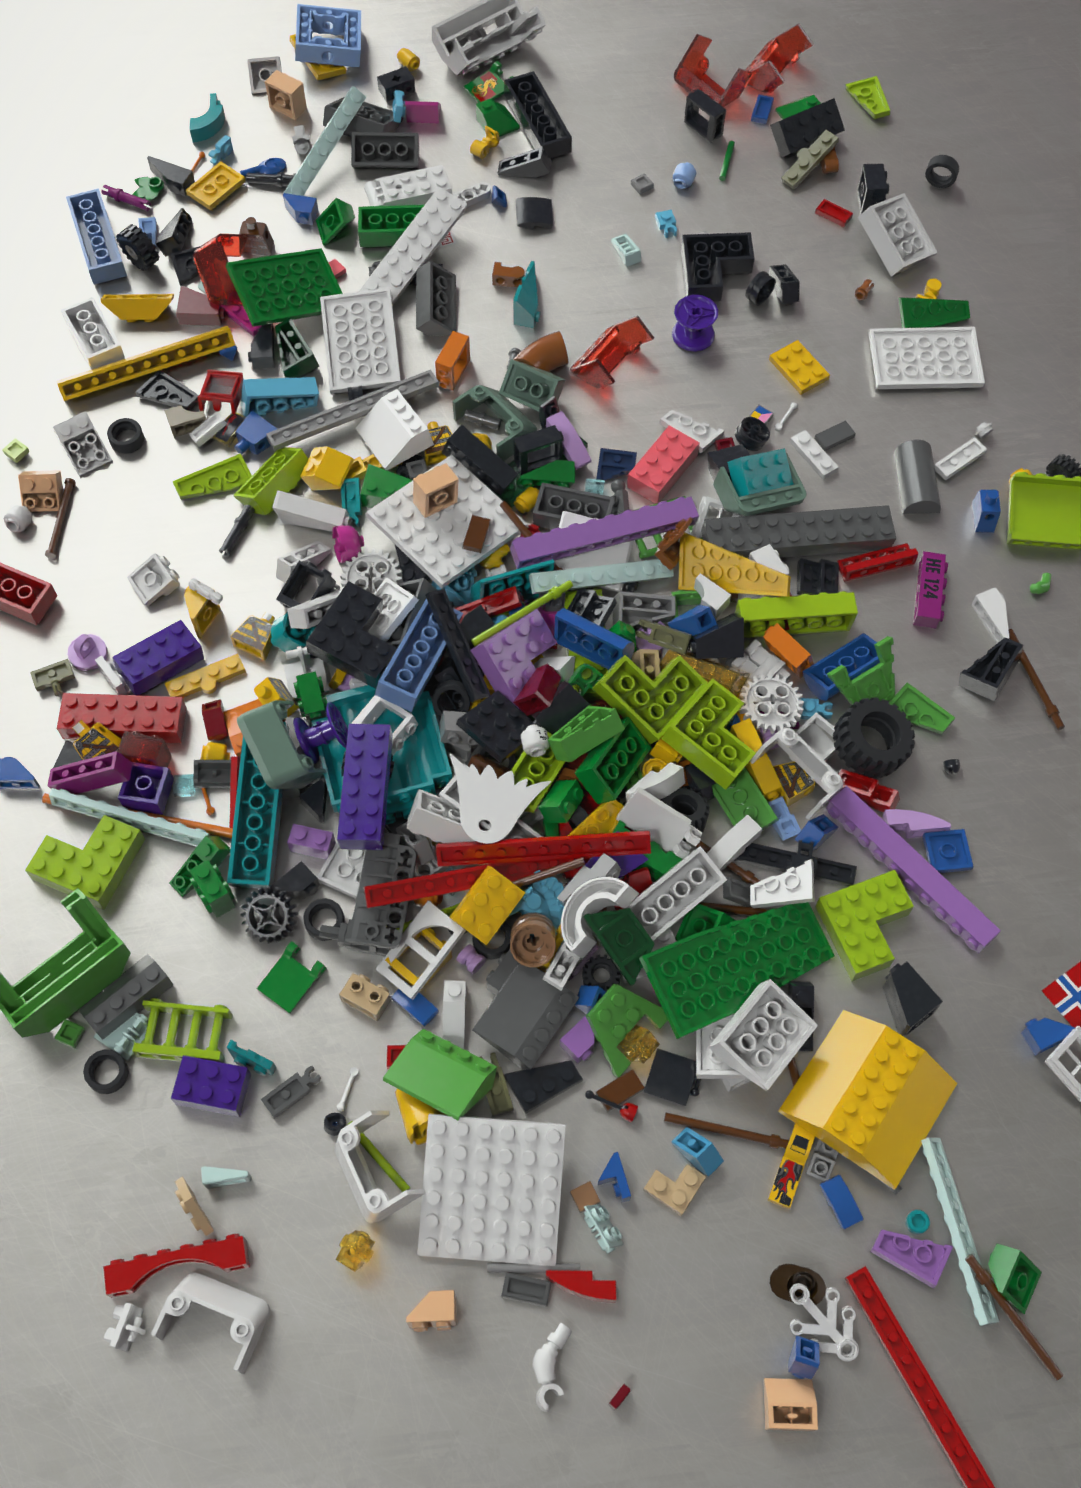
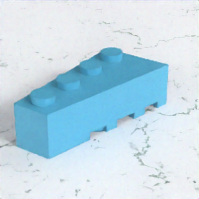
M315 377L243 379L240 402L243 417L246 418L251 411L263 417L268 412L277 411L278 414L283 413L289 408L298 410L317 406L319 391Z

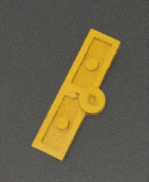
M237 653L164 684L170 697L184 698L199 691L212 694L217 690L216 682H224L246 673V670Z

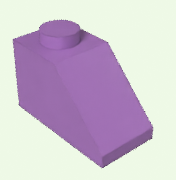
M586 1016L560 1039V1046L577 1064L582 1060L584 1062L587 1061L594 1053L592 1051L594 1049V1033Z

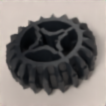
M267 886L265 890L263 887L258 888V893L252 891L250 893L251 897L245 898L247 904L241 906L246 911L240 914L241 917L246 918L242 925L248 924L249 926L245 931L247 933L253 931V939L259 935V942L261 943L265 938L268 944L272 943L273 939L279 942L281 937L287 938V932L291 933L294 930L291 925L297 924V921L292 918L298 916V912H292V909L296 908L297 905L289 903L293 900L292 896L287 899L285 898L287 891L279 894V887H276L273 891L271 886ZM263 898L275 900L270 906L258 902ZM280 906H282L284 910V920L279 913ZM273 909V910L271 911L272 913H271V915H270L271 918L268 919V920H266V919L268 918V917H267V916H268V913H267V912H268L269 910ZM254 910L260 917L258 923L254 916ZM268 923L273 924L274 926L278 925L279 927H281L279 930L269 931L264 929V927L268 925Z

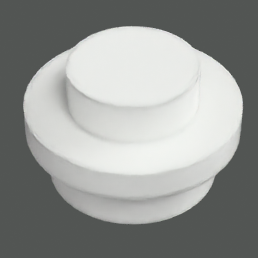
M983 422L976 428L975 434L979 435L980 438L988 435L993 431L992 423Z

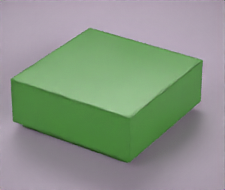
M65 1019L54 1039L75 1049L86 1029Z

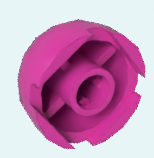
M348 525L333 527L332 539H335V545L333 546L338 562H341L340 564L346 563V561L352 562V557L357 558L358 553H361V547H364L363 536H359L358 531Z

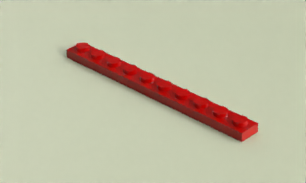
M650 831L506 839L488 844L477 841L436 844L438 867L601 857L603 853L607 856L651 854Z
M574 858L492 863L365 886L363 889L367 908L470 890L487 866H491L512 882L532 875L535 871H544L574 860Z
M864 1266L845 1277L844 1279L964 1487L995 1488L867 1267Z

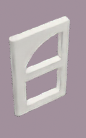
M427 901L403 932L399 946L390 949L376 970L413 1000L466 930L432 904L431 901ZM444 927L450 929L454 933L436 956L414 939L419 932L426 928ZM407 946L411 947L430 963L413 987L390 969V964L385 961L387 957H389L390 963L395 958L398 959Z

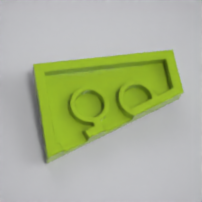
M877 76L845 84V89L873 119L890 115V108Z

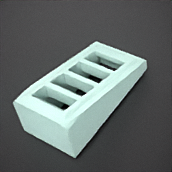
M627 234L611 239V243L627 267L641 262V251Z
M201 1167L202 1184L207 1189L252 1181L251 1175L245 1170Z

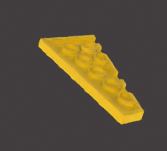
M684 533L680 538L679 590L695 591V579L701 573L728 593L790 596L791 576L688 533Z

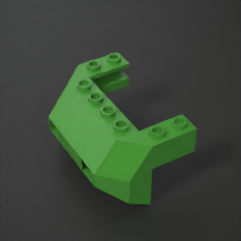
M79 888L60 902L82 928L83 932L13 986L0 972V1010L13 1029L22 1038L48 1033L117 980L121 976L131 954L124 942L108 926Z

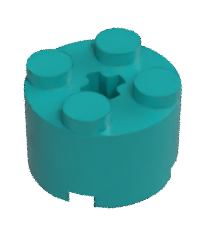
M288 612L276 619L271 626V643L285 653L286 651L297 649L299 646L301 648L307 647L306 641L316 626L308 629L291 628Z

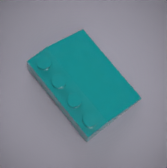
M552 559L481 579L471 586L470 597L474 602L516 586L524 596V600L528 601L538 598L539 594H532L529 575L531 573L553 571L555 562Z

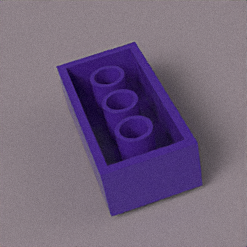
M180 619L114 655L112 658L115 669L123 677L133 694L140 695L203 660L204 655L202 646Z

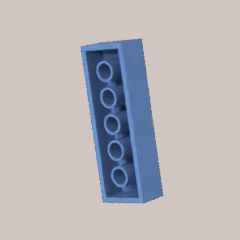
M99 188L66 196L93 285L127 276Z
M427 598L378 681L375 696L410 712L413 711L447 649L446 642ZM453 608L460 623L463 613Z

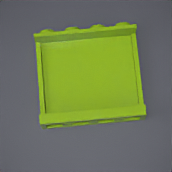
M1026 472L1014 474L1010 479L1007 544L1081 550V477L1066 478L1064 475L1051 477L1043 473L1028 475Z

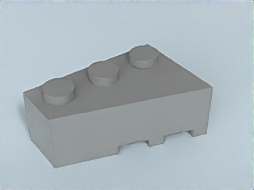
M619 591L613 597L617 602L613 609V626L620 620L625 624L631 625L635 630L644 628L638 624L640 619L653 623H658L659 621L664 623L675 616V596Z

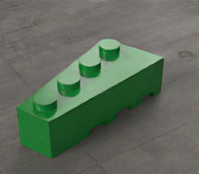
M368 464L360 493L362 507L373 508L413 480Z
M619 820L613 833L617 830L619 832L631 831L624 828L626 824ZM652 841L650 842L651 854H643L649 860L633 869L632 872L647 867L652 882H656L683 859L671 851L665 853L660 844Z

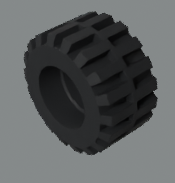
M682 786V788L660 799V801L679 813L686 814L684 816L692 820L690 825L702 833L704 832L710 806L707 804V799L702 797L700 792H695L693 788L687 789V787Z

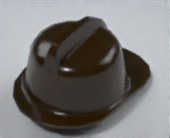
M783 1264L775 1268L770 1275L769 1284L772 1292L783 1300L793 1302L790 1297V1289L797 1283L807 1287L810 1293L809 1298L815 1305L819 1304L825 1296L826 1285L823 1278L808 1267ZM797 1289L795 1296H802L803 1290Z

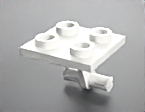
M299 646L297 649L286 651L287 659L299 657L301 660L300 662L283 665L288 689L294 700L297 699L293 684L297 682L296 676L316 671L317 677L321 676L325 691L323 693L330 692L323 660L314 658L304 661L303 656L310 654L307 652V647L301 648Z

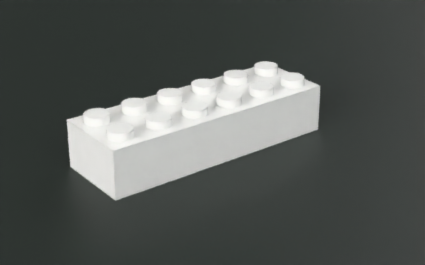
M700 846L638 895L627 908L632 910L654 941L727 879Z

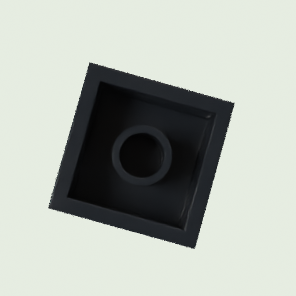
M863 164L857 188L861 214L870 206L885 201L886 194H889V183L886 182L887 171L884 170V164Z

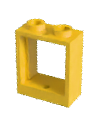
M431 928L422 930L414 937L417 940L422 935L439 951L446 943L445 940L440 941L436 938V933ZM409 946L405 948L399 958L410 948ZM452 951L449 952L423 988L452 959ZM389 957L385 959L390 964V969L413 987L419 977H416L398 959L395 958L391 963Z

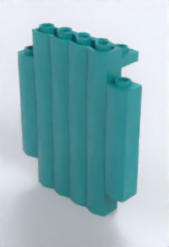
M365 685L326 695L328 703L332 702L337 707L348 727L374 697L376 689ZM429 691L422 693L412 712L405 710L414 716L418 726L415 732L405 740L403 747L393 755L394 768L388 787L386 825L396 821L394 813H396V818L402 817L401 811L404 819H408L419 789L436 795L435 786L445 787L453 778L443 742H441L440 729ZM386 708L373 724L390 725L393 734L404 719ZM325 717L311 721L312 726L317 725L316 722H324L328 720V718ZM335 738L330 741V744H322L317 747L322 768L327 771L324 776L334 813H340L343 785L341 766L346 748Z

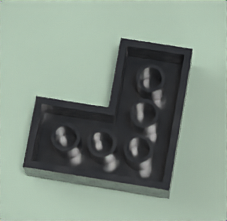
M751 232L682 235L681 255L686 296L702 295L712 301H721L723 292L722 274L752 273L755 258Z
M348 581L307 639V652L376 689L378 681L396 652V647L368 633L383 610V599Z

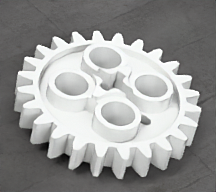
M374 548L371 553H368V550L365 549L363 555L359 552L357 558L352 557V562L346 561L348 568L342 567V571L345 574L340 575L341 580H344L341 582V586L345 587L347 582L350 581L357 586L366 585L364 589L369 592L371 564L374 563V577L372 578V594H374L376 588L382 584L386 577L396 584L402 583L403 579L400 577L402 570H398L400 568L399 563H395V557L390 559L389 553L383 555L382 550L376 553ZM361 567H367L366 571H359ZM380 568H386L384 572H378Z
M768 673L767 678L760 674L759 680L754 676L752 682L747 681L746 686L742 687V693L739 695V699L744 702L740 709V714H745L743 720L750 718L752 723L756 725L755 730L757 731L761 727L764 734L767 729L773 735L775 730L780 731L782 728L795 727L804 710L802 708L804 701L801 700L802 694H796L799 688H792L793 681L787 684L786 677L780 680L779 674L775 678H772L771 673Z

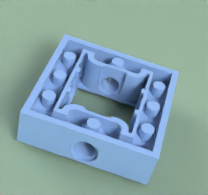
M297 4L295 61L360 67L361 10ZM312 32L318 34H333L336 36L344 35V41L340 38H322V36H315L312 38Z

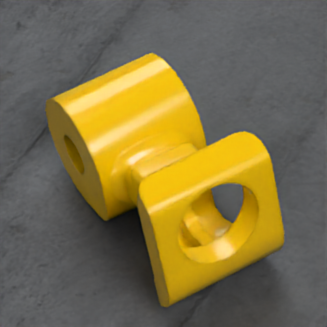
M485 126L486 138L483 137L482 141L476 139L470 146V153L480 159H484L489 153V148L498 146L500 141L499 133L488 126Z
M935 278L929 279L925 286L924 296L917 294L916 298L937 299L942 286L941 282Z

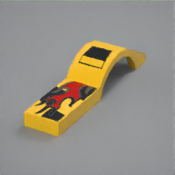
M796 1123L794 1124L768 1201L787 1209L791 1207L804 1165L815 1135Z

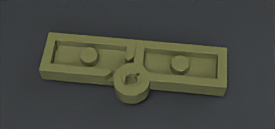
M825 130L808 149H800L797 152L798 160L781 177L782 182L795 190L839 142V138Z

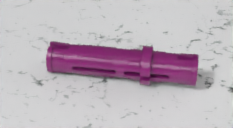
M107 184L102 186V188L108 190L101 189L102 195L145 211L150 210L144 204L151 206V201L124 192L121 188L116 189Z

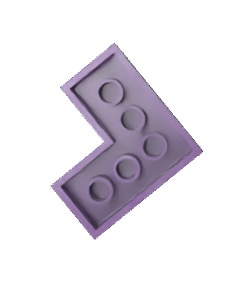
M536 609L471 649V652L494 691L498 690L513 703L536 670L531 660L556 644L557 641L539 610Z

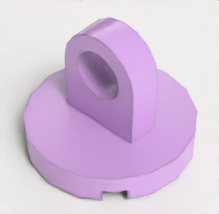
M81 634L71 642L67 655L70 663L76 669L88 671L87 669L94 670L99 668L95 659L102 656L106 660L108 652L105 642L99 636Z

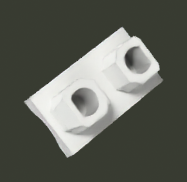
M304 125L294 126L295 136H292L293 144H295L296 151L304 155L309 151V134H305Z
M130 1303L115 1307L113 1318L119 1320L116 1329L109 1327L104 1336V1340L110 1343L109 1346L128 1352L131 1342H135L137 1334H145L146 1330L140 1328L143 1320L141 1315L144 1309Z

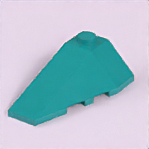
M531 261L526 270L525 277L522 278V285L518 286L513 300L514 325L534 329L536 322L540 320L541 312L538 311L535 261Z

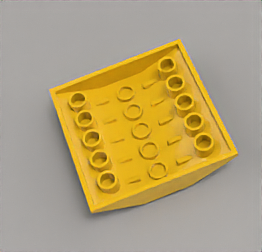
M843 1010L778 1112L895 1190L922 1145L921 1140L927 1137L955 1089L957 1082L924 1049L887 1025Z

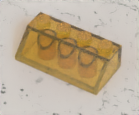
M670 649L660 662V671H662L672 659L680 655L708 683L713 678L736 697L750 676L748 672L709 659H696L691 653L682 654Z

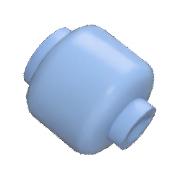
M691 163L678 164L672 176L674 185L680 189L691 187L697 174Z

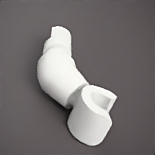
M562 1323L559 1324L555 1333H550L547 1338L548 1344H544L541 1349L538 1348L532 1364L538 1384H542V1387L536 1394V1403L545 1412H549L550 1407L544 1400L547 1390L553 1391L556 1397L564 1395L563 1390L553 1383V1380H556L555 1364L559 1354L557 1350L563 1348L572 1333Z

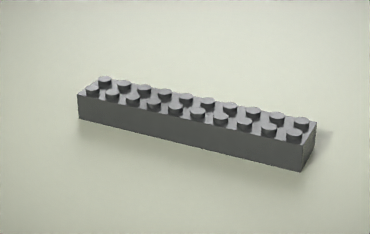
M889 505L704 519L701 529L703 540L748 559L751 552L769 544L774 550H777L780 558L875 551L892 547L896 540Z

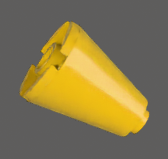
M396 1089L395 1095L409 1142L411 1144L416 1142L417 1145L426 1143L428 1115L446 1114Z

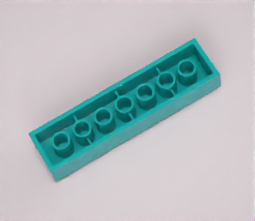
M283 722L289 734L290 728L286 722ZM244 737L242 740L227 883L231 887H263L266 889L267 886L274 884L283 789H271L265 783Z

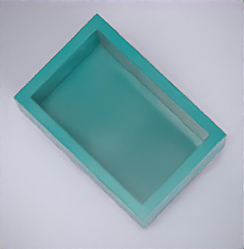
M785 448L744 456L727 462L732 483L738 497L794 485Z

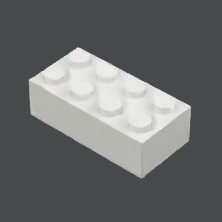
M94 297L61 309L64 321L91 370L125 359L122 347Z

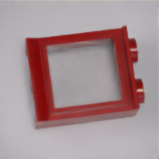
M207 370V376L197 397L200 411H204L206 401H212L215 411L221 410V402H228L231 405L232 414H236L241 400L243 373Z

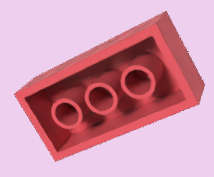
M669 425L630 471L627 488L655 504L660 503L698 456L700 442Z

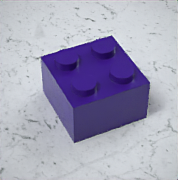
M132 762L130 780L122 783L118 799L121 805L127 809L163 815L174 777L167 767Z

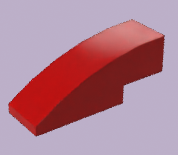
M841 769L838 773L843 780V788L849 787L869 807L883 813L885 810L896 808L900 800L898 790L879 785V781L844 769Z
M546 1270V1279L570 1294L597 1302L616 1303V1280H593L592 1271Z

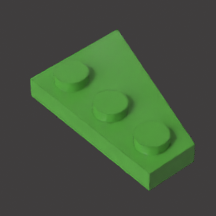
M908 682L889 702L891 705L895 704L898 706V710L901 712L904 711L907 715L906 719L910 720L913 725L941 735L955 720L954 716Z

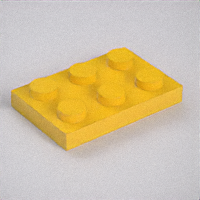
M220 161L188 187L186 193L211 211L243 185L246 180L243 175Z
M799 340L769 356L770 362L800 395L830 378V374Z

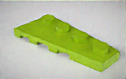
M240 453L176 479L172 483L180 500L239 490L252 475Z

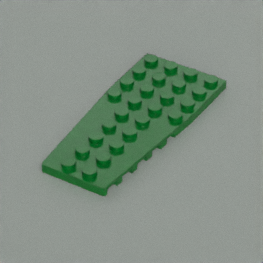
M809 902L788 904L742 920L730 922L723 926L720 925L698 932L643 955L639 959L676 1039H679L736 1013L760 983L771 979L780 988L833 958L835 955Z

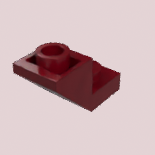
M219 699L202 704V716L208 741L224 739L225 736H228V729L223 714L222 700Z

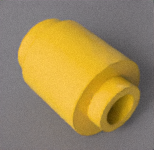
M406 48L398 51L397 59L404 67L406 66L410 72L418 69L420 65L418 56Z
M528 487L516 498L514 502L516 509L522 514L533 509L539 490Z

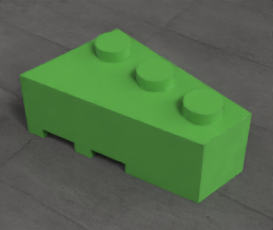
M587 706L547 740L556 760L572 762L623 731L624 726L616 708Z

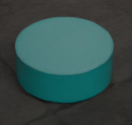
M913 1210L907 1215L905 1223L911 1233L919 1235L928 1230L930 1219L925 1212Z

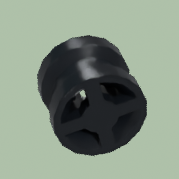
M362 386L357 388L347 387L349 401L363 396Z

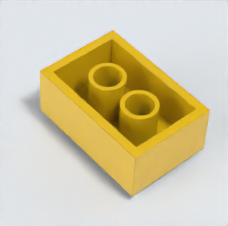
M487 866L449 918L487 945L524 896L525 892L494 868Z

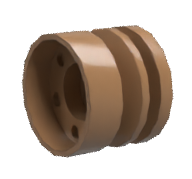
M535 912L526 913L514 922L511 930L510 949L517 962L530 968L540 967L548 963L556 949L555 927L552 921L545 915Z

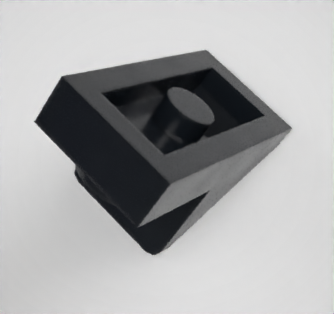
M693 763L684 766L689 789L693 788L695 792H700L707 801L714 798L711 785L716 784V782Z

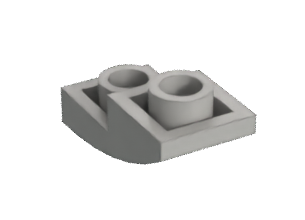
M818 1139L806 1174L824 1182L829 1180L839 1152Z

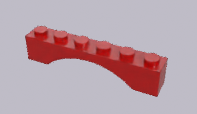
M240 1234L227 1235L225 1240L208 1239L204 1240L202 1245L185 1244L180 1246V1250L162 1249L157 1251V1255L139 1254L133 1256L134 1260L124 1261V1259H116L110 1261V1265L103 1266L106 1295L114 1298L135 1293L154 1274L177 1264L205 1263L218 1267L225 1272H232L250 1268L247 1240L244 1236H240Z

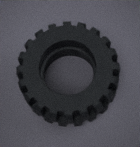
M864 698L852 704L839 718L834 727L833 740L836 741L834 747L835 750L839 751L838 756L840 760L843 759L846 762L845 765L848 768H853L855 773L859 775L863 773L864 776L869 778L873 775L874 778H882L896 771L913 753L912 749L915 746V740H913L915 733L914 730H911L912 723L906 719L907 715L904 711L901 712L898 710V706L889 704L887 700L882 699L879 701V698H871L870 700L869 698ZM861 726H868L877 730L884 738L887 750H880L871 746L863 737Z

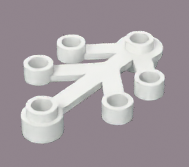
M800 1283L794 1284L790 1289L792 1301L795 1304L803 1305L819 1324L803 1323L799 1319H794L790 1322L791 1332L797 1336L803 1333L829 1335L835 1343L819 1342L814 1337L808 1339L819 1343V1352L836 1353L843 1361L854 1360L859 1353L858 1343L852 1338L853 1320L856 1317L854 1309L851 1306H844L840 1311L841 1317L844 1320L842 1336L836 1329L837 1302L840 1299L837 1289L833 1287L826 1289V1318L809 1298L810 1293L807 1287ZM797 1289L803 1290L802 1296H795V1291ZM830 1292L836 1293V1297L834 1299L828 1298V1294ZM847 1310L852 1311V1315L849 1318L844 1317V1313ZM797 1323L801 1324L799 1331L793 1330V1326ZM846 1344L851 1346L848 1352L842 1350Z

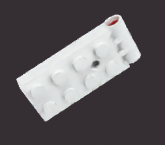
M443 165L375 179L376 182L369 181L364 186L370 206L424 205L438 187L452 194V188Z

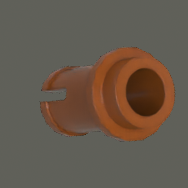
M866 279L855 290L856 299L865 300L868 297V293L874 287V283L869 286L872 280Z

